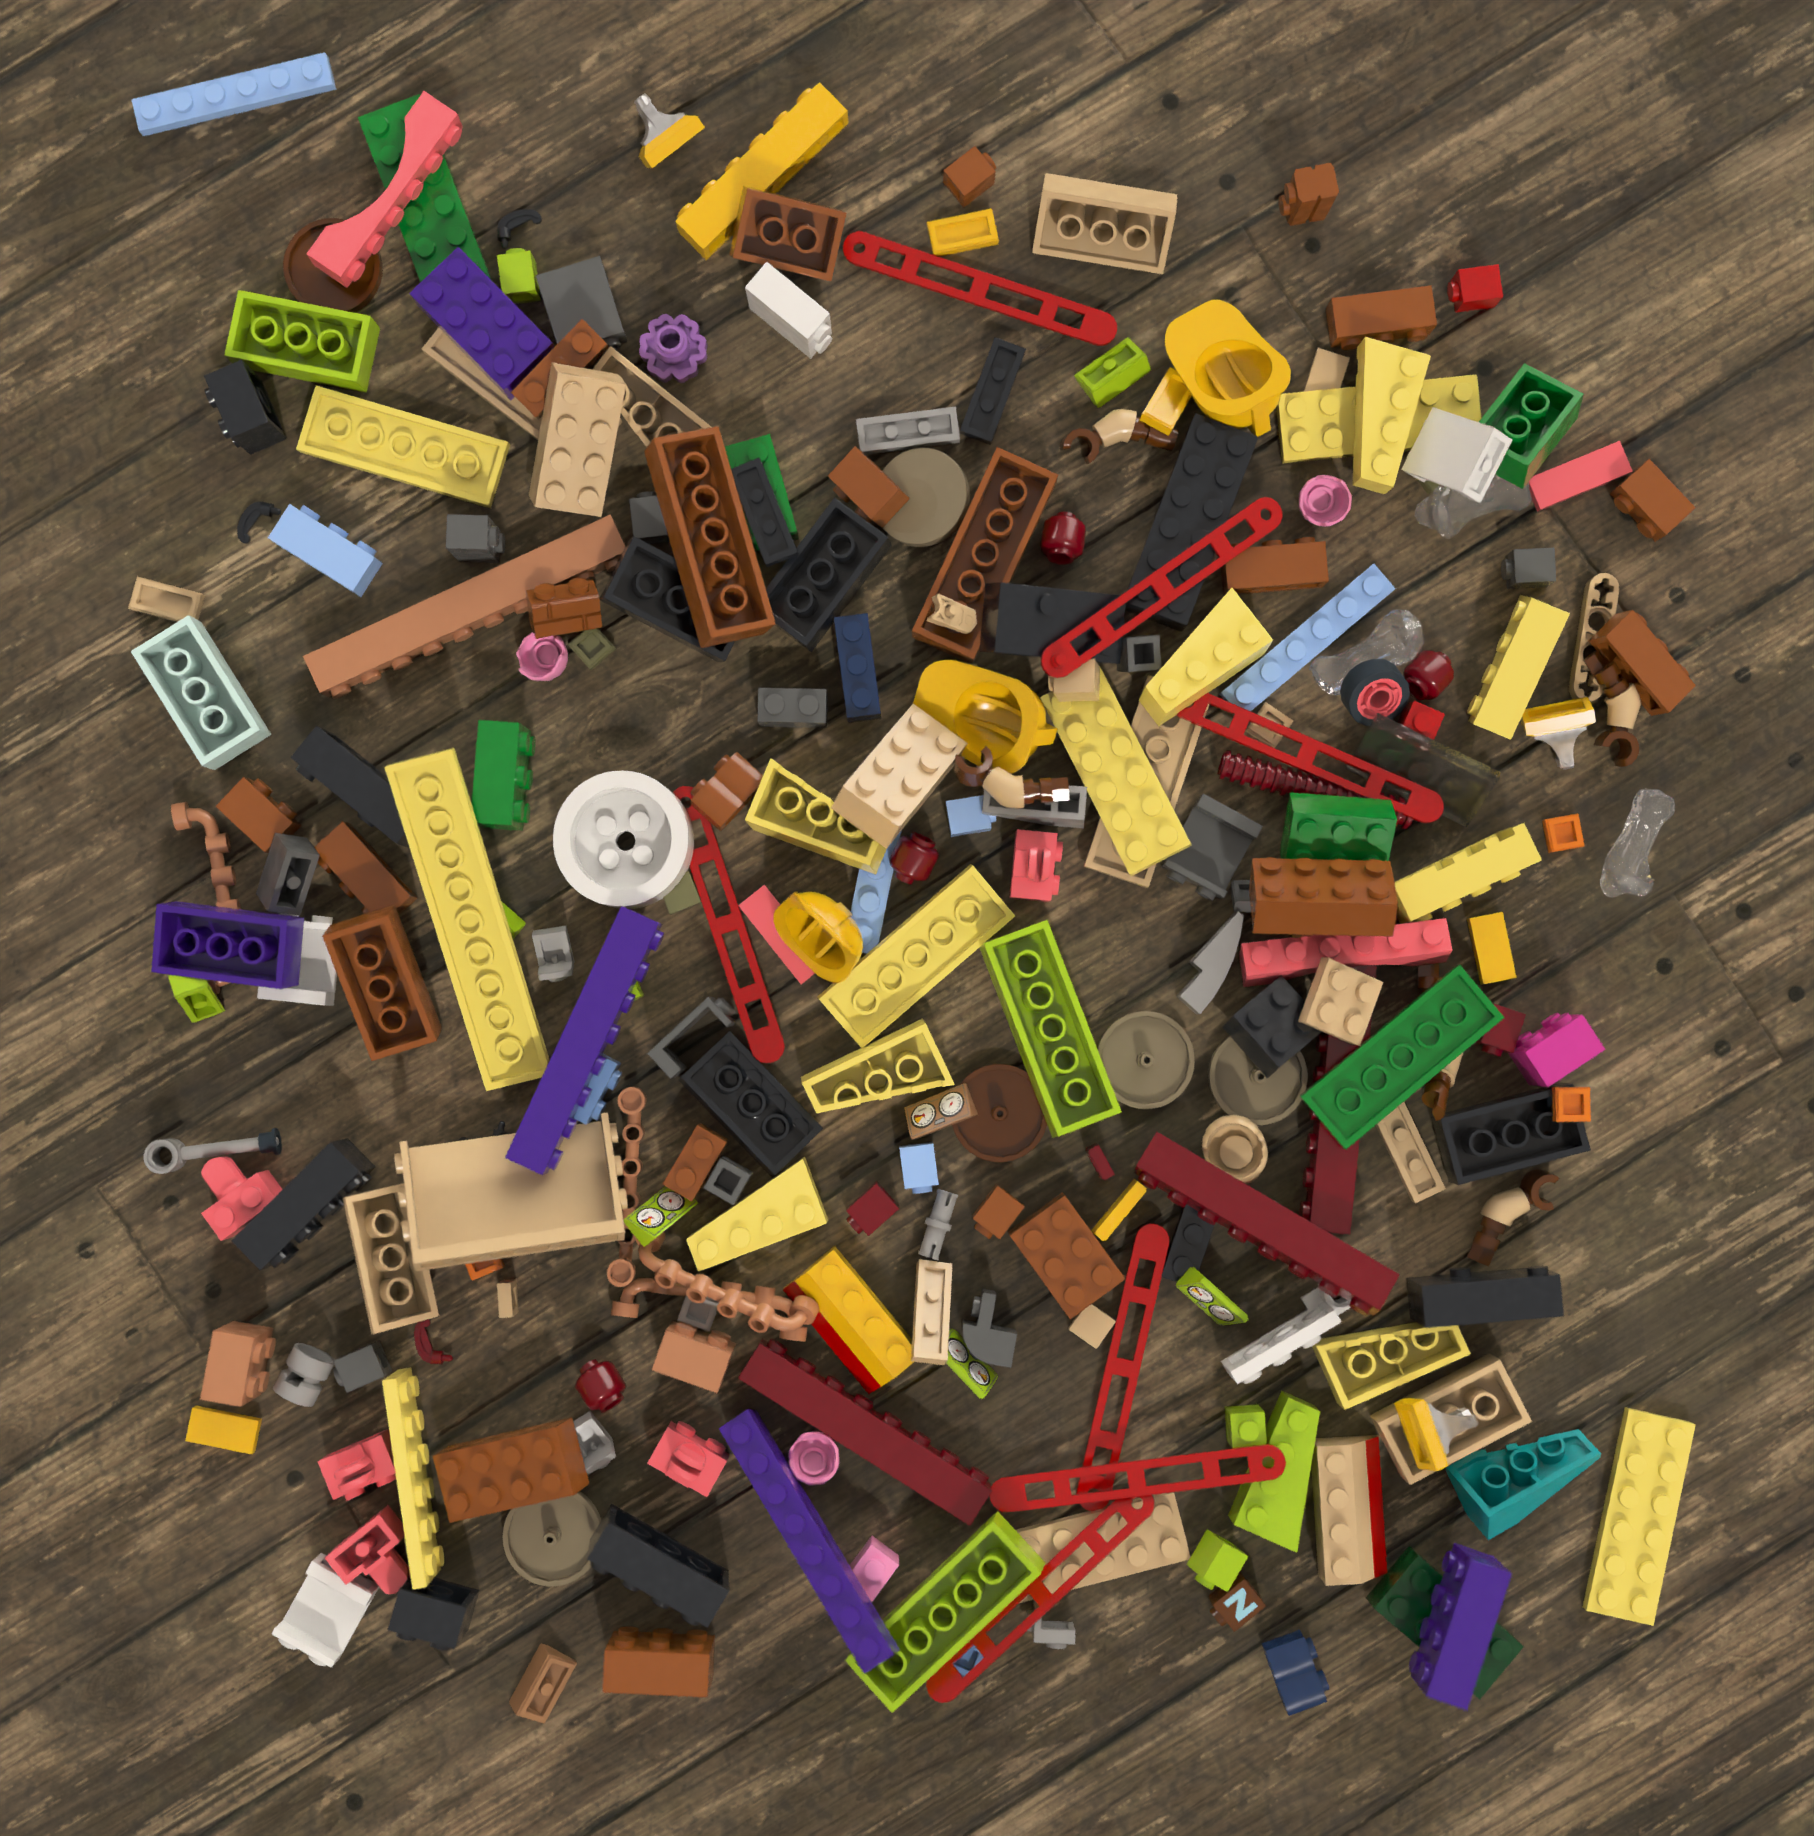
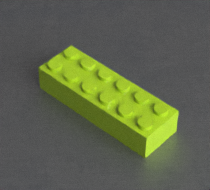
M1048 920L984 943L980 947L981 954L1052 1138L1121 1113L1122 1111Z
M997 1511L882 1619L899 1647V1652L865 1674L851 1651L846 1657L845 1662L893 1713L1042 1573L1045 1561Z

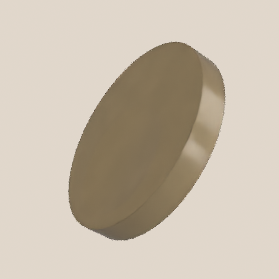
M916 448L903 452L886 465L883 472L910 498L883 527L890 536L908 546L928 547L946 540L960 527L969 508L970 488L965 473L951 457L935 449Z
M1138 1011L1118 1018L1105 1030L1097 1046L1117 1100L1130 1107L1153 1109L1169 1104L1183 1093L1193 1075L1195 1057L1189 1036L1176 1021L1161 1013Z
M1227 1036L1217 1046L1208 1068L1209 1088L1218 1106L1227 1115L1247 1117L1256 1125L1272 1124L1291 1114L1301 1102L1300 1095L1306 1091L1308 1081L1307 1066L1301 1051L1267 1079L1230 1036Z
M580 1491L573 1496L511 1509L503 1527V1547L507 1559L519 1575L532 1583L548 1587L569 1584L579 1579L591 1568L590 1561L587 1560L590 1538L601 1522V1517L592 1501Z

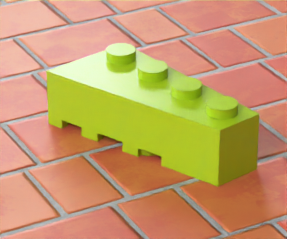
M1281 1391L1266 1426L1267 1444L1274 1445L1283 1452L1286 1459L1285 1470L1280 1477L1274 1480L1241 1484L1228 1516L1235 1526L1297 1553L1320 1411L1313 1404ZM1270 1456L1265 1457L1262 1460L1263 1466L1271 1468L1274 1465V1459Z

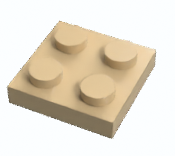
M1321 957L1298 1021L1347 1043L1360 1046L1383 982L1331 958Z

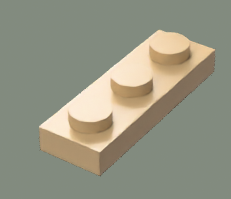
M1403 1102L1376 1124V1127L1411 1201L1417 1203L1446 1188L1405 1102Z
M919 1259L917 1262L911 1361L945 1365L948 1361L952 1263Z

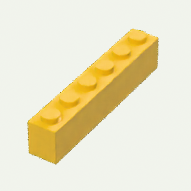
M820 82L813 89L807 88L798 97L797 104L789 112L783 111L773 122V127L765 135L759 134L749 145V150L741 158L735 157L727 165L725 173L717 181L712 180L703 188L702 196L693 204H686L679 211L678 219L675 221L678 232L705 260L714 254L733 235L743 186L776 194L848 125V110Z

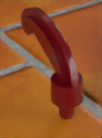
M427 1319L417 1322L414 1330V1340L418 1355L430 1364L442 1365L444 1361H452V1355L444 1354V1351L433 1350L425 1328L430 1325L431 1320Z

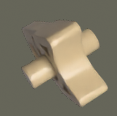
M940 594L932 597L935 611L927 618L928 622L964 634H968L977 624L976 611Z

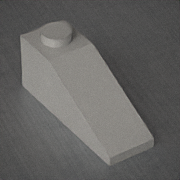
M1069 786V801L1040 803V799L1034 800V804H1024V808L1001 806L984 789L982 814L1049 826L1084 828L1087 787Z

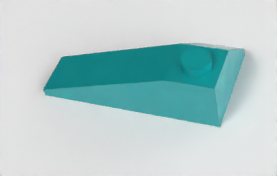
M1577 1429L1540 1437L1535 1443L1518 1446L1517 1443L1507 1444L1505 1449L1488 1453L1486 1449L1475 1451L1446 1467V1472L1466 1515L1487 1540H1490L1519 1523L1601 1458V1453Z

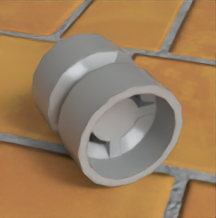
M296 1343L286 1360L289 1368L281 1370L273 1390L279 1396L292 1403L312 1407L322 1390L320 1381H325L328 1378L335 1364V1359L316 1347Z

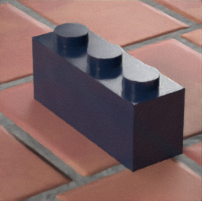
M868 613L834 617L848 723L881 719Z

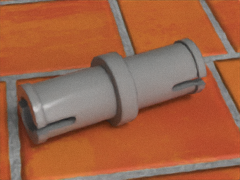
M941 1189L937 1190L930 1218L926 1217L924 1223L927 1224L920 1251H918L919 1255L939 1260L946 1231L950 1232L952 1227L949 1222L956 1199L958 1198L957 1194Z

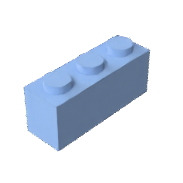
M289 504L268 536V539L362 597L382 565L374 557L377 551L360 540L357 545L351 543L346 539L348 533L333 523L328 528L319 523L320 515L306 506L302 505L299 510Z

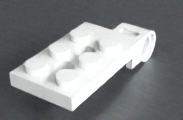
M1317 1287L1301 1297L1307 1310L1223 1359L1221 1363L1237 1384L1242 1381L1244 1384L1251 1383L1262 1375L1261 1370L1272 1363L1274 1366L1281 1365L1292 1357L1291 1352L1303 1346L1306 1349L1318 1343L1322 1339L1320 1336L1322 1333L1342 1322L1338 1315L1351 1308L1349 1306L1350 1301L1343 1297L1333 1300L1330 1295Z

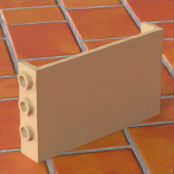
M601 1113V1121L591 1122L586 1125L577 1124L570 1139L564 1137L559 1150L563 1151V1155L555 1170L550 1169L544 1175L505 1158L516 1133L408 1148L407 1141L400 1142L401 1153H395L394 1157L396 1173H403L404 1186L398 1187L400 1207H407L408 1220L402 1221L404 1242L411 1241L415 1271L624 1240L625 1229L622 1209H628L625 1188L619 1189L617 1176L623 1175L621 1156H614L612 1144L618 1143L616 1123H609L608 1113Z

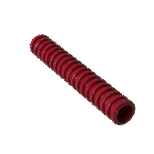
M1226 750L1223 753L1217 773L1219 779L1223 780L1227 777L1229 782L1238 780L1240 785H1244L1246 782L1249 783L1251 788L1257 785L1262 791L1268 788L1269 792L1273 794L1275 791H1279L1281 796L1292 792L1363 798V796L1356 795L1332 783L1313 777V775L1303 774V771L1299 769L1295 772L1289 766L1286 769L1282 768L1281 764L1273 766L1271 761H1267L1265 764L1262 763L1260 758L1254 761L1249 755L1243 758L1242 754L1238 752L1236 755H1232L1230 750ZM1392 794L1385 796L1406 805L1405 798L1403 797L1395 799V796ZM1395 811L1397 817L1396 826L1400 824L1402 829H1407L1413 819Z

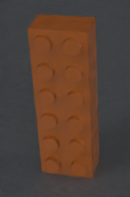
M719 426L653 438L644 453L700 647L704 648L765 634L776 623Z
M999 447L996 448L912 629V638L969 664L974 663L980 650L985 583H1011L1055 488L1058 474ZM940 594L976 611L977 624L968 634H964L928 622L927 618L935 611L932 597Z

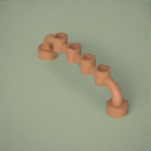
M187 802L172 804V820L177 831L192 828V821L200 822L205 828V845L210 857L211 880L217 898L216 906L241 909L239 899H231L229 886L236 885V875L233 866H225L223 853L231 852L228 834L219 832L216 819L208 811L201 808H189ZM207 980L216 994L220 993L221 986L229 984V982Z
M638 1087L625 1088L618 1096L619 1108L628 1114L627 1125L622 1132L623 1138L626 1141L625 1159L622 1161L623 1188L626 1190V1195H631L635 1199L634 1206L622 1209L623 1220L633 1213L641 1203V1197L636 1191L637 1175L643 1169V1163L639 1158V1144L645 1136V1129L641 1125V1111L646 1106L647 1098L644 1091ZM631 1127H636L639 1130V1137L637 1139H632L629 1136L628 1131ZM628 1161L636 1163L637 1171L635 1173L627 1170L626 1164ZM624 1223V1229H629ZM634 1234L632 1240L624 1239L618 1241L620 1244L619 1258L614 1260L607 1268V1278L614 1286L624 1287L636 1275V1268L632 1262L633 1243L636 1241Z
M665 1232L661 1233L645 1247L635 1237L636 1243L639 1245V1258L647 1268L657 1273L655 1281L658 1285L670 1289L677 1282L688 1287L686 1295L695 1303H703L706 1297H709L719 1302L717 1310L727 1318H734L737 1312L743 1313L750 1317L748 1324L756 1332L764 1333L769 1326L781 1331H794L801 1328L803 1324H812L819 1312V1305L815 1300L808 1296L800 1295L795 1297L789 1309L790 1318L777 1315L768 1304L759 1303L756 1305L744 1299L743 1294L736 1289H722L714 1285L712 1280L704 1274L693 1275L682 1270L681 1265L674 1260L667 1259L663 1261L655 1257L652 1252H657L666 1239Z
M656 1272L654 1278H637L623 1289L620 1301L612 1302L611 1315L638 1318L640 1304L633 1303L636 1294L641 1291L686 1297L688 1287L676 1282L670 1289L663 1288L655 1281ZM722 1281V1289H736L743 1294L744 1299L756 1305L759 1303L768 1304L773 1309L785 1312L788 1318L791 1317L789 1309L793 1302L788 1298L776 1296V1288L755 1286L754 1293L741 1291V1283ZM801 1327L794 1331L780 1330L779 1338L806 1342L808 1328Z

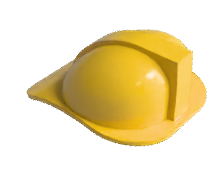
M1207 301L1174 319L1166 329V352L1201 411L1208 418L1233 428L1241 429L1247 427L1257 437L1270 431L1269 414L1278 405L1281 393L1288 387L1291 379L1290 366L1284 356L1275 350L1252 327L1237 308L1225 301Z
M941 660L926 667L920 677L913 704L968 743L960 756H963V758L977 766H981L983 764L980 761L981 751L987 746L993 757L992 768L1000 767L1011 774L1023 768L1028 758L1037 750L1038 746L1053 744L1058 728L1046 723V711L1041 699L1025 683L1004 674L957 660Z
M795 891L776 908L773 920L779 936L815 974L824 980L833 983L845 981L862 955V934L856 922L852 919L853 914L841 902L836 903L830 897L817 892H802L798 894Z

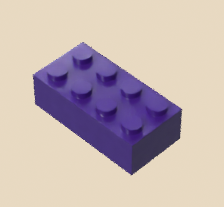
M459 247L409 293L418 307L510 401L515 397L511 393L514 388L555 347L545 334Z
M178 901L157 904L151 972L275 989L299 985L304 917Z
M1454 1543L1452 1550L1447 1551L1442 1563L1444 1574L1440 1585L1437 1584L1433 1589L1431 1614L1429 1618L1426 1617L1421 1625L1420 1638H1422L1419 1650L1414 1651L1411 1656L1409 1671L1411 1672L1410 1676L1427 1697L1467 1710L1512 1573L1494 1556Z

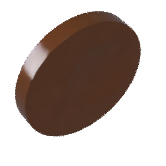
M325 218L309 223L294 235L285 251L283 271L289 290L299 302L356 313L374 298L380 287L383 274L380 252L371 254L365 263V270L362 276L357 281H352L348 288H346L315 267L307 255V252L326 226L345 220Z
M990 1064L974 1070L961 1081L959 1085L967 1084L978 1115L956 1123L952 1127L960 1143L970 1153L991 1162H1008L1023 1157L1036 1147L1045 1133L1047 1123L1027 1072L1012 1065Z

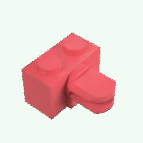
M1016 830L1010 899L1050 902L1052 895H1058L1060 875H1054L1055 861L1061 862L1063 842L1057 841L1058 833Z
M228 1156L216 1157L207 1161L203 1166L201 1174L219 1201L201 1214L218 1238L223 1241L237 1235L283 1189L269 1170L258 1172L252 1177L246 1178L232 1158Z
M671 1421L647 1464L665 1473L666 1476L685 1487H690L707 1497L730 1454L725 1452L726 1447L717 1440L708 1438L706 1441L695 1435L696 1430L687 1423L678 1421L676 1424Z
M389 1429L327 1454L318 1461L333 1500L344 1496L347 1501L365 1493L364 1487L376 1482L377 1487H381L396 1480Z
M389 1505L334 1547L325 1557V1560L345 1585L363 1572L365 1576L369 1574L380 1589L388 1595L398 1593L399 1589L411 1576L409 1566L394 1548L405 1537L403 1523Z

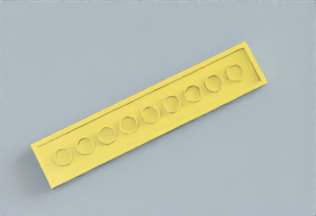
M451 748L385 766L386 774L485 1089L489 1091L542 1078L550 1059L455 749Z

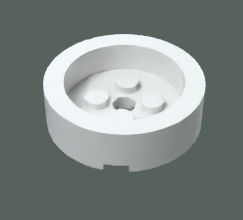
M611 771L586 780L566 798L555 821L553 848L562 874L580 894L609 907L620 908L623 906L628 909H635L651 905L663 899L680 882L688 871L692 860L694 832L684 805L664 785L641 773ZM625 832H631L635 837V844L628 851H622L617 845L619 836Z

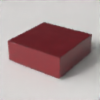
M1094 1143L1086 1148L1085 1152L1101 1179L1106 1180L1115 1175L1099 1144Z

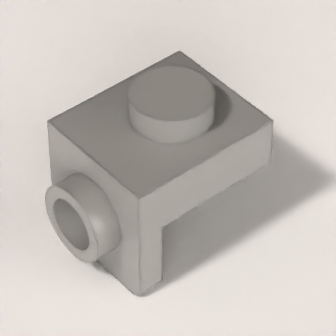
M567 925L533 930L532 938L539 965L537 973L539 980L558 982L566 979L568 976H572L574 957Z
M589 1411L573 1421L587 1474L606 1467L616 1457L612 1437L594 1414Z
M1033 1600V1610L1026 1611V1618L1039 1607L1035 1600ZM1039 1619L1028 1630L1032 1631L1034 1643H1046L1048 1648L1064 1649L1067 1647V1644L1075 1645V1627L1073 1622L1042 1621Z

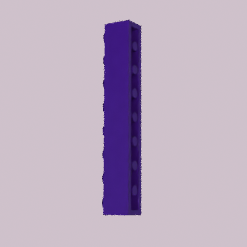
M620 907L505 1156L506 1159L541 1175L548 1173L550 1169L555 1170L563 1155V1151L559 1150L564 1137L570 1139L576 1128L578 1120L574 1119V1115L579 1106L585 1107L591 1095L592 1089L588 1085L593 1074L599 1076L607 1058L602 1056L608 1043L613 1045L618 1037L621 1026L617 1025V1022L622 1012L627 1014L634 1002L636 995L631 992L636 981L642 982L648 972L650 964L646 960L650 951H657L661 944L664 932L660 931L663 924L626 907Z
M747 1409L719 1428L721 1434L863 1673H867L899 1652V1647L799 1480L791 1472L787 1460L757 1410Z

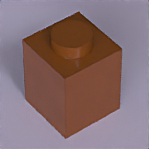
M974 146L943 170V183L964 208L995 184L996 165L986 152L981 154L977 147Z
M995 1184L972 1215V1218L977 1222L974 1228L988 1239L993 1235L1001 1239L1025 1206L998 1184Z

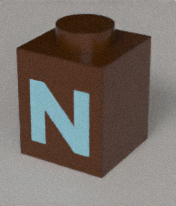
M1241 1572L1238 1573L1228 1592L1217 1588L1208 1596L1213 1605L1209 1610L1213 1617L1222 1627L1228 1624L1234 1632L1266 1607L1260 1595Z

